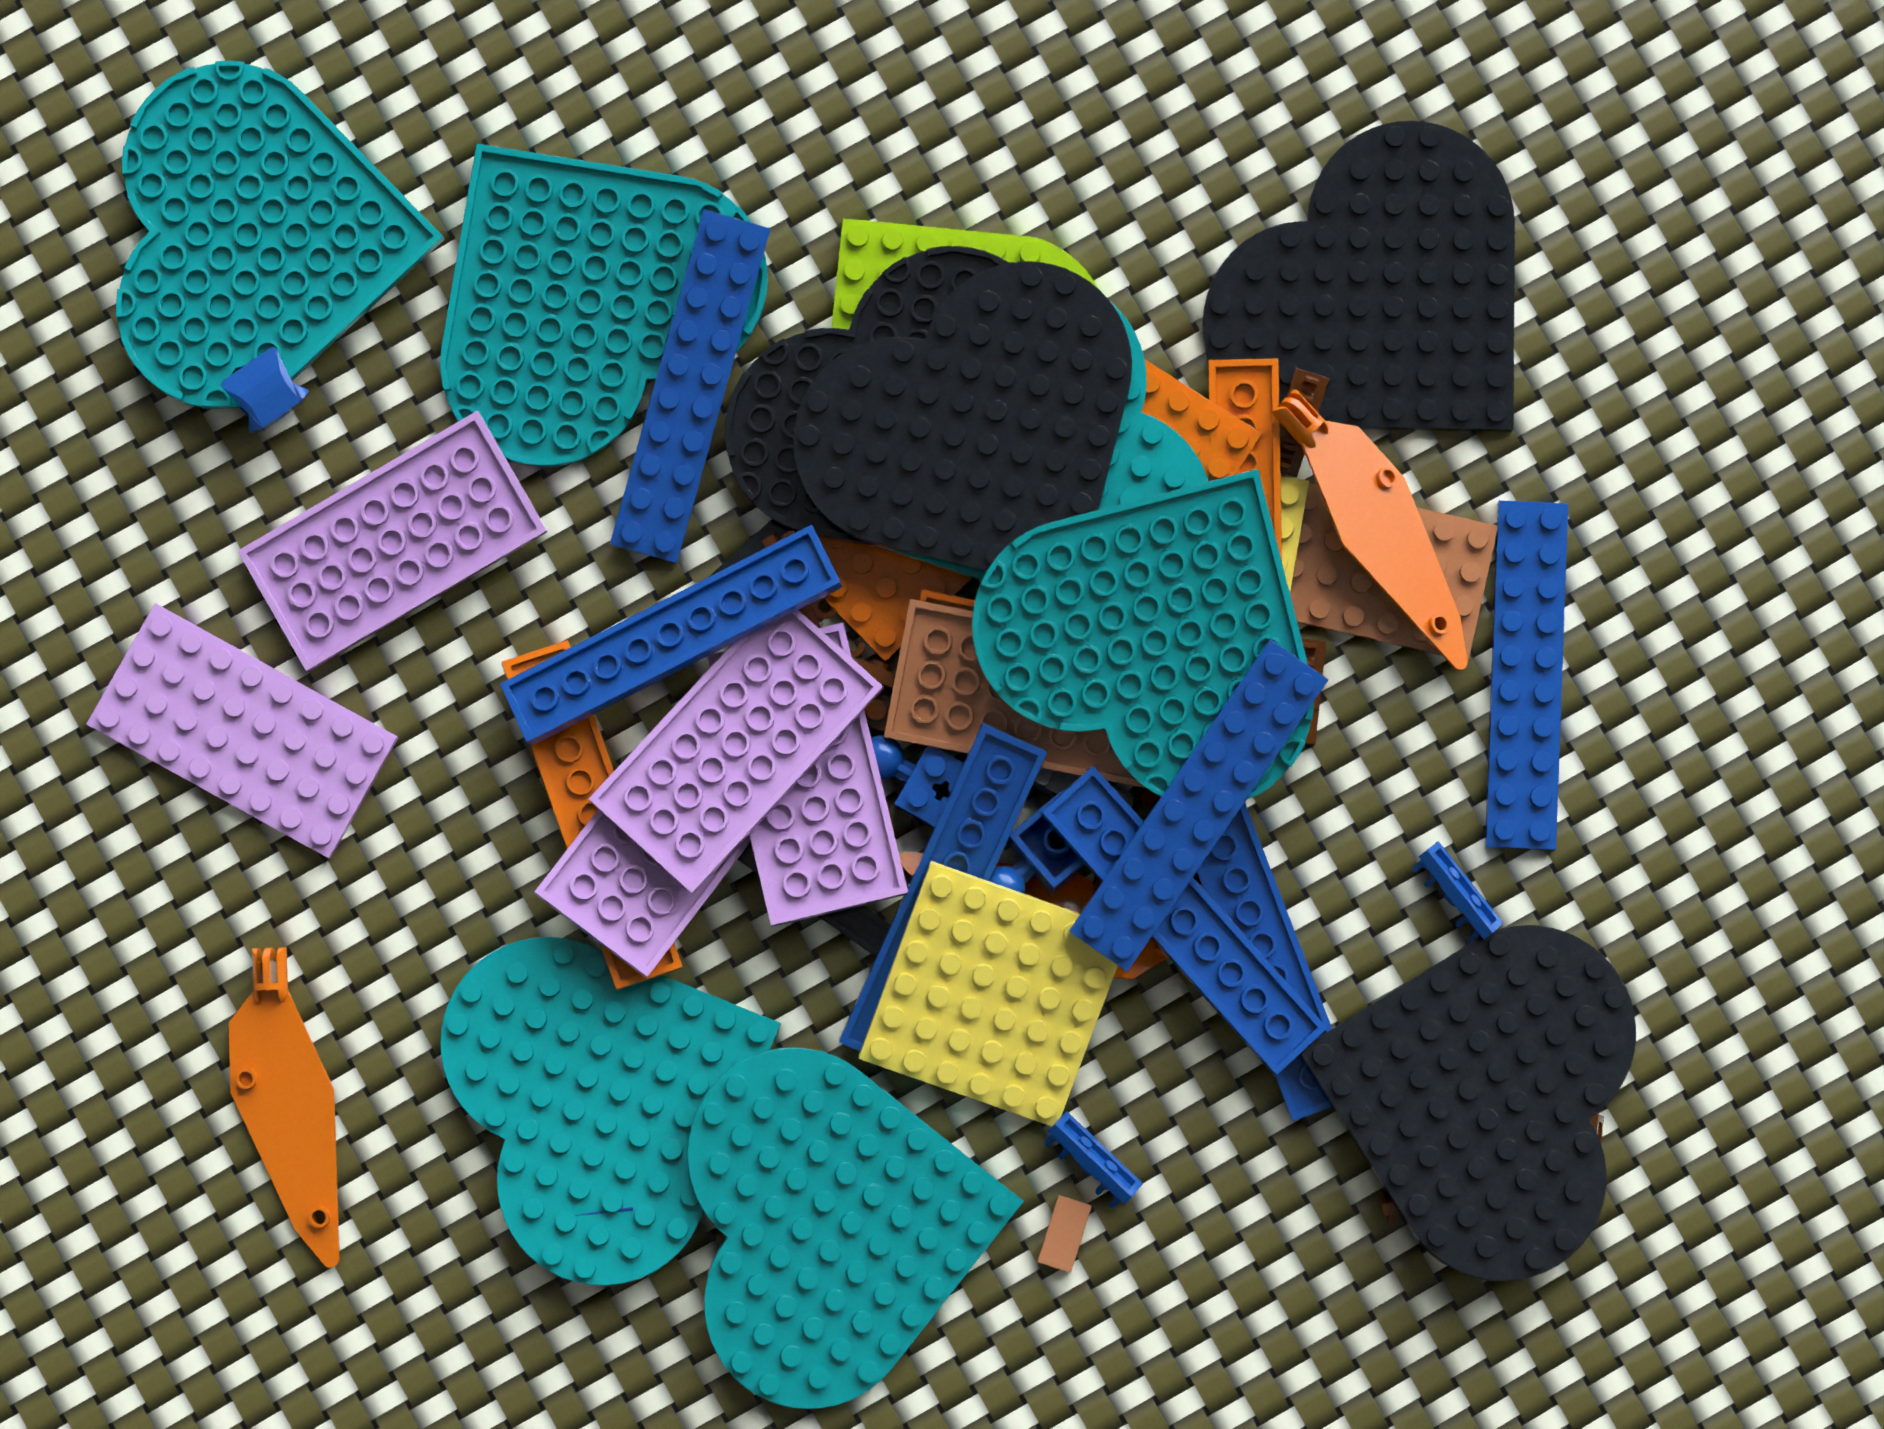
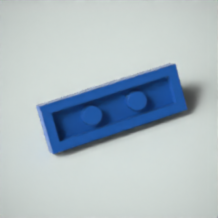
M1439 841L1419 856L1421 860L1413 866L1412 871L1415 873L1421 868L1429 870L1430 878L1423 883L1425 887L1433 885L1436 881L1439 882L1446 901L1451 906L1456 907L1460 913L1464 914L1456 922L1457 928L1464 923H1469L1474 928V932L1467 938L1468 942H1473L1480 936L1483 939L1487 938L1503 924Z
M1067 1111L1049 1129L1050 1135L1044 1144L1048 1147L1053 1141H1058L1063 1146L1062 1152L1058 1155L1060 1160L1071 1153L1078 1162L1079 1167L1086 1174L1092 1175L1097 1181L1101 1182L1095 1191L1097 1195H1100L1104 1190L1111 1191L1114 1194V1199L1109 1204L1111 1208L1116 1207L1120 1202L1125 1205L1143 1185L1133 1173Z

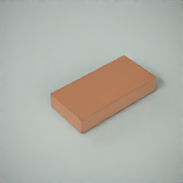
M1058 1195L1037 1261L1038 1263L1071 1273L1092 1205Z

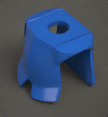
M269 348L221 383V387L241 406L239 408L249 417V434L264 432L267 428L302 405L310 392L308 389L292 382L275 348Z

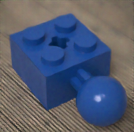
M884 735L872 737L871 740L881 780L894 776L906 783L894 803L895 807L934 829L948 798L943 797L941 801L935 799L936 792L933 788L935 786L941 787L944 783L949 786L948 792L950 793L964 763L937 747L927 746L917 765L904 759L903 750L895 739L886 738Z
M1062 791L1011 832L1006 844L1020 861L1012 868L1008 866L995 867L989 882L1025 894V883L1035 876L1052 896L1087 867L1040 814ZM1052 838L1055 842L1061 839L1063 841L1062 848L1053 849L1050 847V839Z

